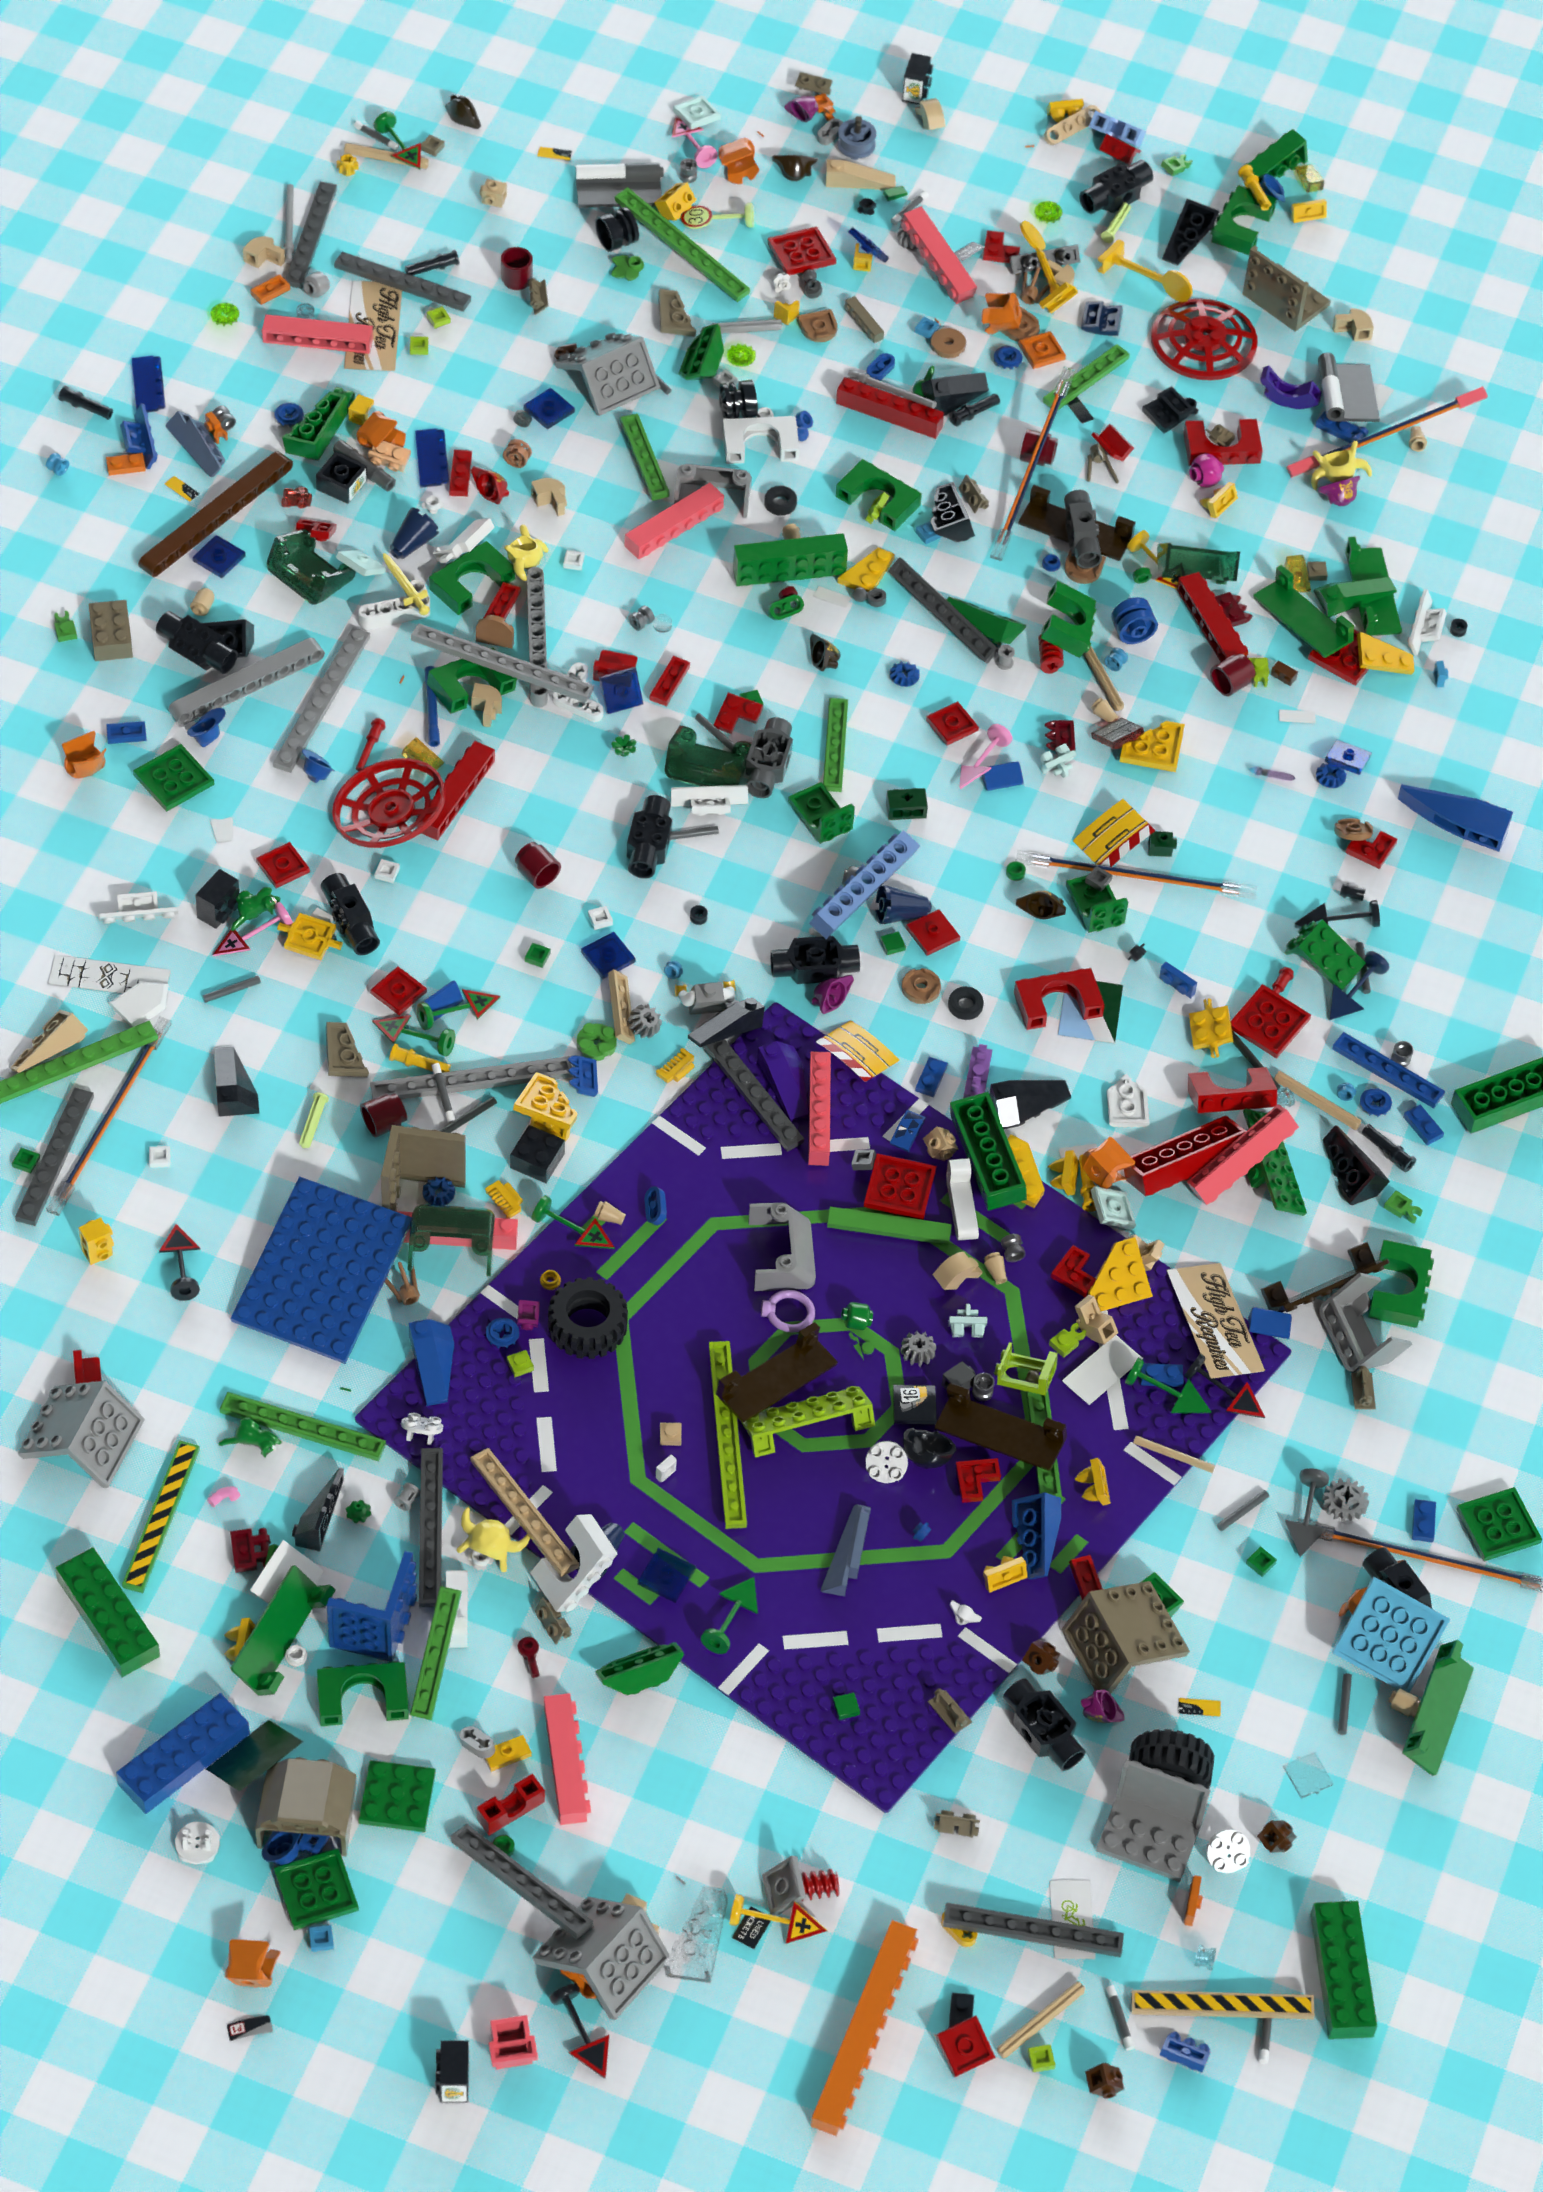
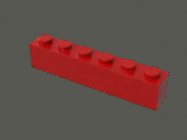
M846 377L843 378L837 388L836 404L934 439L937 438L943 427L944 412Z
M1199 572L1179 577L1177 591L1219 661L1222 662L1231 655L1244 654L1247 656V646L1241 642L1239 633L1234 630L1231 620L1224 614L1223 607L1216 601L1213 591H1210L1206 579L1202 578Z
M474 741L470 747L466 748L462 759L456 762L452 773H448L444 782L446 797L442 811L437 819L421 834L437 841L494 764L495 749L477 741ZM439 787L436 790L435 796L431 799L430 808L437 807L441 798ZM432 814L426 815L417 828L426 822Z

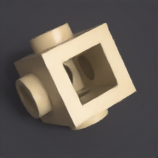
M487 179L480 188L479 195L482 196V203L502 208L507 197V183Z
M937 1126L923 1138L928 1148V1154L934 1159L948 1160L958 1150L955 1137L947 1129Z

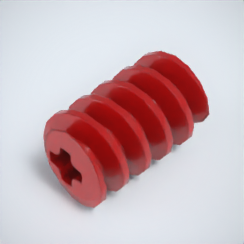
M1039 635L1040 668L1045 673H1054L1064 665L1063 649L1042 639L1041 635Z
M828 1869L827 1875H825L823 1870H819L818 1877L814 1871H811L809 1878L805 1872L801 1873L805 1894L808 1895L810 1900L813 1899L814 1893L821 1899L823 1892L830 1898L831 1891H834L836 1897H839L840 1888L837 1871L834 1874L832 1869Z

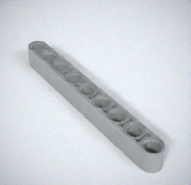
M531 567L527 571L529 663L547 669L544 572L539 567ZM530 683L531 704L538 708L544 707L548 701V689Z
M314 638L305 639L175 700L170 704L168 710L179 725H185L202 717L212 709L228 705L317 663L324 657L325 652Z

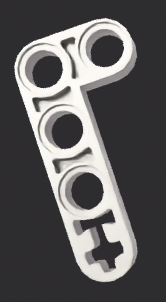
M412 580L410 582L418 593L427 590L425 583L421 580ZM428 594L426 598L421 600L430 608V597ZM408 596L366 604L358 610L359 626L362 629L370 630L423 619L430 615V611L427 615H421L415 603L404 606L403 599L409 598Z
M969 1158L948 1160L947 1188L957 1240L978 1239L979 1236L970 1184L971 1164Z
M468 1570L446 1571V1587L462 1591L449 1648H467Z

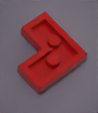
M987 230L983 260L1010 264L1009 257L1019 255L1020 247L1003 245L1004 232Z
M300 519L296 523V530L301 531L302 534H310V537L315 538L317 541H327L336 532L337 524Z
M728 692L713 725L721 731L732 734L738 718L757 724L764 707L760 703Z
M1380 831L1373 843L1366 840H1352L1345 853L1380 869L1396 846L1398 839Z
M1072 1245L1052 1271L1051 1278L1086 1297L1096 1280L1093 1276L1082 1271L1090 1259V1254Z
M998 1458L956 1462L955 1467L962 1503L983 1501L981 1482L1001 1480Z

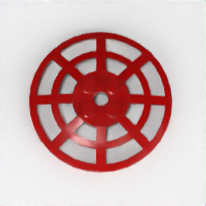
M1189 299L1185 302H1177L1170 305L1157 316L1151 331L1152 347L1161 362L1180 375L1198 380H1220L1240 373L1252 362L1258 345L1256 330L1243 313L1228 304L1210 299ZM1187 305H1197V307L1187 308L1179 313L1172 311ZM1204 305L1216 306V307H1220V308L1225 309V310H1228V311L1224 312V311H1222V310H1220V309L1213 308V307H1207V306H1204ZM1193 311H1198L1199 316L1192 319L1185 316V314ZM1206 311L1216 312L1221 315L1214 318L1207 316ZM1165 315L1173 317L1169 323L1168 331L1157 334L1160 320ZM1236 315L1242 319L1251 332L1241 330L1240 325L1232 316ZM1228 319L1236 329H1228L1222 322ZM1177 320L1186 323L1184 329L1174 330ZM1227 335L1237 336L1233 347L1226 342ZM1184 336L1187 344L1182 347L1175 337ZM1242 337L1253 339L1251 350L1245 358L1237 351L1241 345ZM1169 338L1172 346L1178 351L1177 355L1171 359L1163 351L1158 340ZM1221 347L1226 350V352L1213 356L1212 351L1218 350ZM1193 348L1203 351L1205 356L1194 354L1190 350ZM1184 356L1206 362V371L1191 369L1179 364ZM1233 356L1239 362L1230 368L1214 371L1213 362Z
M396 758L377 762L357 772L341 787L335 797L332 808L334 824L343 838L358 846L382 848L401 844L422 833L437 819L445 803V785L435 768L420 760ZM404 768L402 778L378 782L374 775L389 769ZM412 769H417L430 775L433 780L427 786H424L420 782L409 778ZM368 779L372 787L362 793L357 801L346 798L359 783ZM399 784L398 789H390L386 791L382 789L390 785ZM407 785H410L420 791L411 796L405 790ZM438 785L441 793L439 804L437 807L430 808L431 799L429 792ZM376 792L377 796L372 799L370 804L363 803L371 794ZM424 797V809H415L414 803ZM342 805L353 808V824L342 827L340 812ZM359 810L367 811L370 818L359 822ZM432 814L420 827L411 831L423 821L426 815ZM411 816H420L409 827L406 825L405 822L408 821ZM374 824L380 828L374 834L365 830L364 827ZM398 826L401 830L392 834H385L388 828ZM358 830L361 834L372 839L369 842L358 840L349 836L346 832ZM397 836H401V837H399V838H395V839H392V840H387V841H380V842H378L380 839H389V838H394V837H397Z

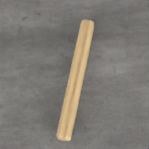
M346 143L344 146V153L410 166L392 158L391 155L396 152ZM421 157V168L427 169L429 159Z
M1091 646L1087 653L1084 652L1083 655L1114 710H1123L1124 703Z
M1281 1071L1275 1075L1274 1079L1283 1087L1352 1129L1357 1130L1360 1127L1362 1121Z
M1080 1982L1074 1983L997 2048L998 2054L1002 2058H1007L1084 1994L1085 1987Z

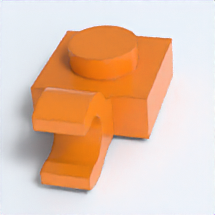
M823 93L814 96L818 104L817 113L823 112L827 121L835 119L832 113H835L833 102Z
M212 411L206 413L204 425L207 431L211 432L214 436V442L219 444V437L228 440L227 432L222 429L221 423Z

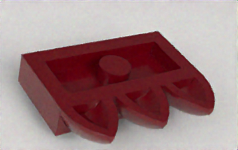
M1231 592L1215 596L1218 604L1223 607L1224 614L1231 620L1232 627L1245 624L1252 619V614L1243 613L1247 606L1237 604L1241 600L1240 596L1232 595Z
M1053 720L1044 725L1049 730H1052L1045 734V737L1052 740L1046 744L1047 748L1056 751L1055 749L1058 746L1066 744L1070 751H1076L1074 720Z

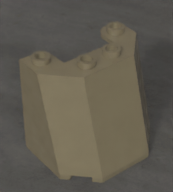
M297 1757L295 1759L288 1758L274 1764L266 1771L255 1828L257 1848L262 1849L264 1832L269 1830L336 1836L341 1839L342 1856H347L357 1787L356 1774L334 1762L324 1759L313 1761Z

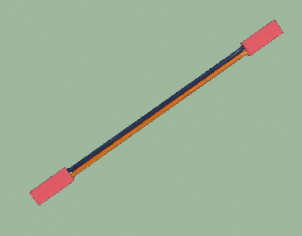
M1483 386L1456 397L1453 402L1357 440V448L1452 409H1462L1486 399L1488 395ZM1352 443L1332 450L1330 452H1327L1321 456L1337 451L1350 450ZM1313 455L1288 465L1286 468L1290 477L1293 478L1319 467L1320 464Z

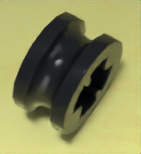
M1459 618L1454 619L1451 622L1450 633L1455 637L1464 636L1468 627L1467 622Z
M701 905L691 908V922L696 925L706 923L707 909Z

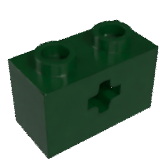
M925 788L887 790L886 807L888 820L927 818L928 804Z

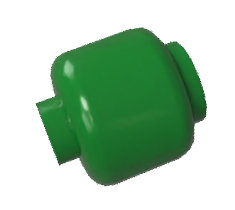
M850 1302L846 1308L842 1309L841 1320H844L847 1328L865 1330L867 1326H871L873 1311L870 1310L867 1304Z

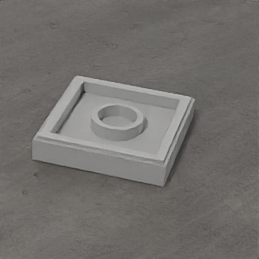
M797 1856L788 1857L762 1874L770 1915L778 1916L792 1907L794 1901L798 1903L806 1898Z

